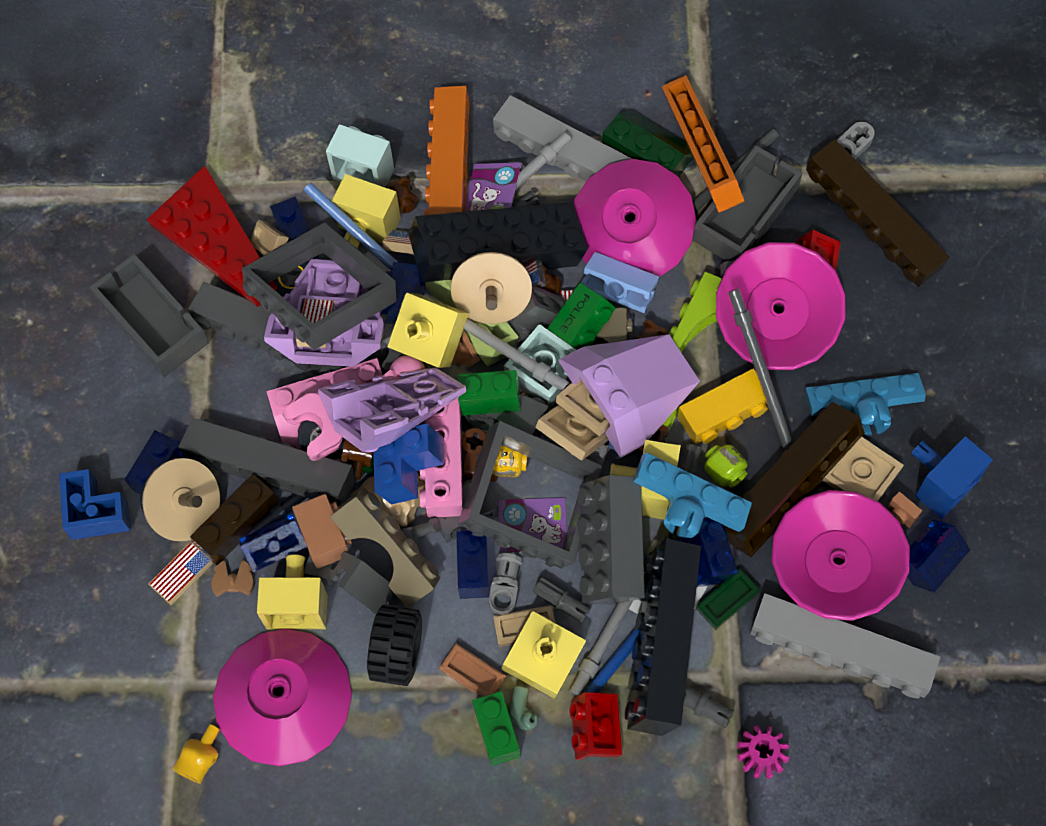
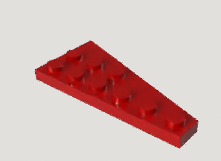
M204 166L146 220L160 234L255 306L259 307L261 305L260 302L253 296H249L242 286L244 284L242 268L260 259L207 168ZM274 280L268 283L274 290L278 289Z

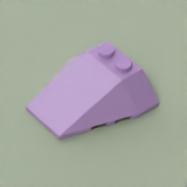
M311 259L296 279L293 290L290 294L286 293L283 298L301 314L305 299L334 300V311L368 292V290L333 260ZM380 312L329 341L326 348L313 350L311 347L297 346L295 333L290 328L282 326L278 318L271 313L264 341L295 363L354 367L380 349L384 323Z
M669 334L585 346L559 359V363L573 385L583 381L610 423L605 435L620 458L642 447L645 444V440H649L700 382Z
M438 368L400 373L399 379L383 381L382 376L372 377V383L355 385L354 380H349L318 389L319 396L334 430L362 452H374L379 447L392 443L466 392L465 385Z

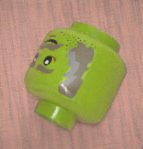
M715 445L705 455L707 460L704 469L719 487L729 486L733 488L741 483L748 474L746 471L748 466L746 459L732 445H724L722 447Z

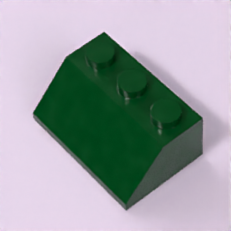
M633 109L617 114L602 133L603 144L632 159L658 163L678 177L693 160V156L684 140Z

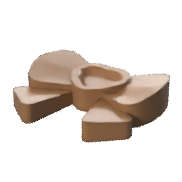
M225 561L214 567L215 574L211 581V588L216 597L225 592H241L248 596L252 594L255 586L251 574L253 568L246 561H241L237 575L233 573L228 575Z

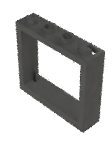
M325 222L242 268L244 279L242 286L249 296L256 298L264 310L273 313L282 326L290 328L302 343L305 342L313 350L318 349L397 301L395 280ZM324 253L364 286L368 292L317 322L312 323L271 288L268 283L317 255Z
M498 421L488 427L458 525L467 528V530L472 532V535H484L493 539V543L498 546L516 548L520 550L519 553L522 556L540 558L546 561L545 564L549 567L556 566L562 569L574 564L581 543V535L578 531L580 521L578 499L576 500L563 548L554 546L479 513L501 445L581 479V484L599 479L603 466L586 458L581 461L569 451L502 421Z

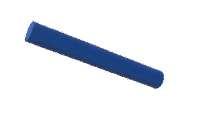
M636 628L633 630L583 693H599L632 652L634 643L638 642L639 630H636Z

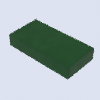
M740 568L696 606V610L717 630L755 598L761 590Z

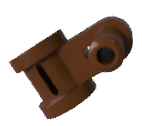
M477 428L467 430L463 434L461 441L462 447L467 452L465 462L462 463V478L470 480L473 478L482 446L479 445L476 447V450H473V445L469 444L470 438L475 439L478 434L479 439L484 443L486 433ZM492 474L490 481L496 482L498 476Z
M345 439L341 461L348 462V460H353L352 468L356 480H360L363 465L371 467L374 452H362Z

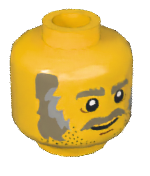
M501 445L492 474L499 477H519L521 471H526L527 456Z

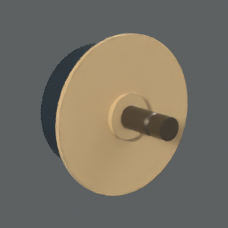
M485 248L472 253L456 269L451 281V295L456 307L469 313L468 318L484 324H498L515 318L526 308L532 294L531 278L526 268L512 254L498 248Z
M178 458L163 463L146 479L140 494V505L148 524L157 534L173 541L191 540L190 536L219 508L220 492L215 477L206 466L192 459Z

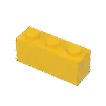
M753 368L681 405L678 409L677 418L694 445L701 442L706 444L717 438L718 433L726 429L731 431L738 428L743 423V420L751 416L753 418L761 416L768 410V404L757 373Z

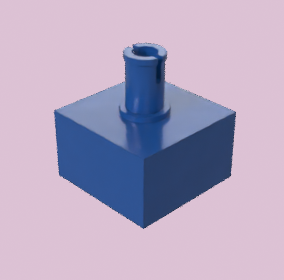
M966 436L944 457L939 455L923 440L916 446L911 455L916 457L931 472L926 476L916 497L943 519L980 481L993 459Z

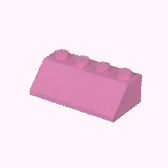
M372 359L356 364L354 367L349 366L266 391L282 443L292 444L297 449L302 450L298 443V428L301 422L291 425L286 422L282 415L288 405L308 393L319 394L318 389L340 382L354 380L355 385L372 383V377L383 376L378 359Z

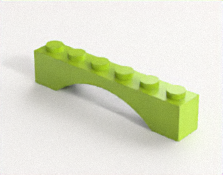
M704 272L701 281L695 280L690 291V295L693 297L689 304L686 302L683 304L679 314V318L682 320L679 326H673L669 333L681 353H683L686 346L698 333L718 322L716 319V292L722 278ZM679 406L662 424L669 431L678 414Z

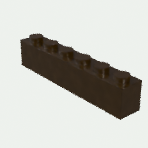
M836 139L811 157L806 168L811 180L819 183L826 190L828 197L845 210L847 217L864 230L866 237L883 250L886 258L897 264L907 280L914 282L920 287L943 268L949 256Z
M831 402L825 410H822L816 420L806 430L801 432L792 446L784 451L779 460L761 476L756 485L743 495V499L752 502L744 529L738 532L719 523L718 527L725 541L752 558L776 531L783 515L799 501L807 497L865 434L859 416L834 402Z

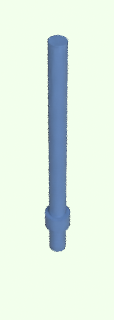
M310 182L304 188V191L400 280L403 282L405 280L407 284H410L411 278L412 284L408 287H412L410 289L413 292L421 295L426 293L431 295L419 282L420 278L414 273L413 277L405 276L406 269L313 183Z

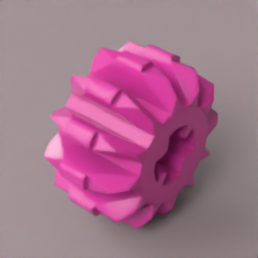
M758 725L754 726L753 734L748 731L743 733L742 736L746 742L739 741L737 743V748L743 751L737 755V761H747L743 771L748 772L751 768H754L753 777L756 779L759 778L761 771H764L767 779H771L773 776L772 769L780 774L784 770L781 763H788L789 756L782 753L789 749V744H779L778 742L782 739L783 734L779 732L775 737L771 736V726H767L764 734H762L761 728ZM761 746L766 748L767 755L765 758L759 757L760 752L758 750Z

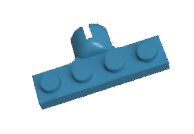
M919 373L806 387L805 396L811 416H818L831 402H834L858 415L865 435L871 436L872 432L869 425L873 424L877 435L885 432L890 427L891 415L888 407L925 402L926 392Z
M647 452L642 455L633 480L634 483L668 499L669 508L664 524L670 533L674 532L675 526H679L677 532L679 537H694L699 533L704 517L715 520L738 532L745 527L752 502Z

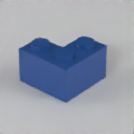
M426 423L415 426L392 443L381 446L378 450L374 451L375 492L391 505L417 499V471L444 464L443 437Z
M89 469L59 474L63 530L72 540L130 531L129 507L121 492L98 495L97 480Z

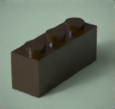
M252 474L190 538L195 546L217 566L253 531L252 526L269 513L268 510L279 502L274 492Z

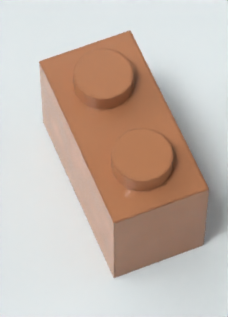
M326 494L292 507L316 569L341 560L343 552L350 554L347 545L352 544L351 540L344 535L330 518L338 507L336 502L329 503Z

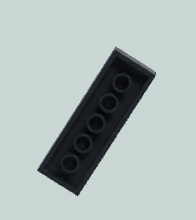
M573 202L415 216L408 233L422 283L452 280L456 269L468 256L485 248L505 250L512 254L523 266L535 260L536 266L542 264L546 267V270L578 266L588 250Z
M666 538L644 558L643 566L646 573L644 598L639 599L643 601L642 610L637 615L635 625L636 630H639L638 642L634 643L632 650L635 668L631 672L628 681V688L632 690L631 701L627 702L625 708L628 730L663 736L682 725L701 546Z

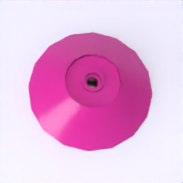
M630 159L608 164L587 179L574 199L573 205L588 248L582 258L586 265L594 252L661 277L679 264L692 244L696 224L692 196L677 175L658 163ZM628 214H635L634 221H626V216Z
M768 242L745 251L726 269L716 292V319L725 341L743 360L753 363L740 326L736 325L733 317L735 311L728 294L733 289H740L746 309H750L753 321L751 323L768 370H795L817 361L836 343L845 322V292L836 271L819 253L796 243ZM774 305H781L783 313H776L773 309Z
M827 490L803 498L783 515L773 535L771 562L781 588L799 607L824 619L853 621L878 613L899 595L909 574L910 546L900 522L880 502L858 492ZM841 558L844 561V563L842 565H837L834 563L833 559Z
M290 629L258 634L236 648L219 672L213 695L216 723L229 745L253 762L274 766L307 761L330 746L346 723L352 699L348 670L334 648L311 633ZM278 687L284 688V693L281 696L274 695V691Z

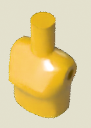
M209 724L201 740L192 738L187 740L172 770L195 783L201 784L209 768L217 761L218 752L211 745L220 729Z

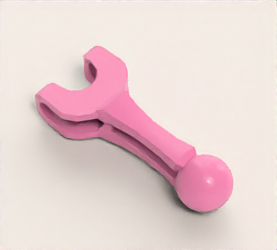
M404 355L392 363L390 370L382 376V380L399 379L400 373L426 368L421 360ZM308 393L285 408L282 415L287 423L295 425L308 420L315 422L321 429L322 433L308 445L307 455L310 460L317 461L338 450L343 437L334 430L319 394Z

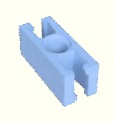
M594 252L585 266L584 274L586 276L582 279L581 283L606 299L645 313L654 298V288L658 283L659 276Z

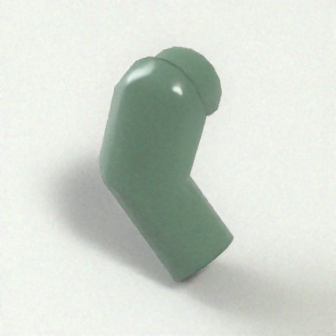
M515 686L509 707V716L520 729L529 731L537 726L538 718L526 706L529 690L524 687Z

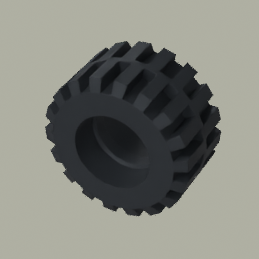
M381 605L375 615L369 640L367 672L370 681L402 686L409 685L416 670L421 643L422 617L419 610Z

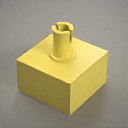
M347 174L344 175L332 202L374 241L382 243V240L392 230H396L401 219L396 191ZM337 222L338 228L346 230L341 224ZM347 231L344 239L358 249L360 242Z
M406 293L388 348L438 368L450 367L469 313L418 293Z
M645 440L643 454L647 452L677 467L681 445ZM612 463L610 475L635 477L637 468ZM641 486L642 516L665 520L669 508L668 499Z
M286 556V578H259L257 614L266 629H326L328 594L321 578H303L304 556Z
M532 611L504 661L502 670L555 699L586 640Z

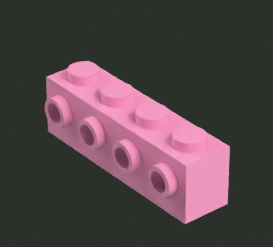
M456 398L419 424L427 423L443 437L444 464L420 470V480H425V490H420L421 508H426L428 517L460 516L463 509L461 408L458 398Z

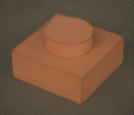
M901 492L895 495L887 508L900 524H905L909 528L917 521L922 512L918 506Z

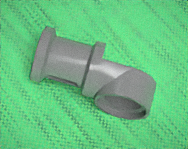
M501 553L496 556V561L498 562L496 577L492 579L489 595V608L494 615L507 614L514 611L519 585L516 581L519 566L523 562V559L515 554ZM505 595L510 598L511 604L508 608L499 609L494 605L495 598Z

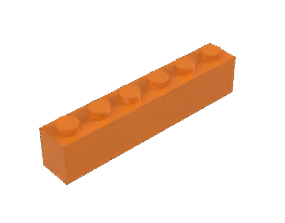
M685 75L663 85L662 89L718 213L745 202L736 177L687 76Z
M467 86L435 87L434 99H430V113L433 115V120H429L428 124L432 142L427 144L428 157L431 158V164L426 165L427 180H430V186L425 187L426 202L429 203V209L424 210V215L466 212L470 100Z

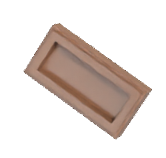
M457 643L439 667L441 672L479 697L497 693L506 680L504 674Z

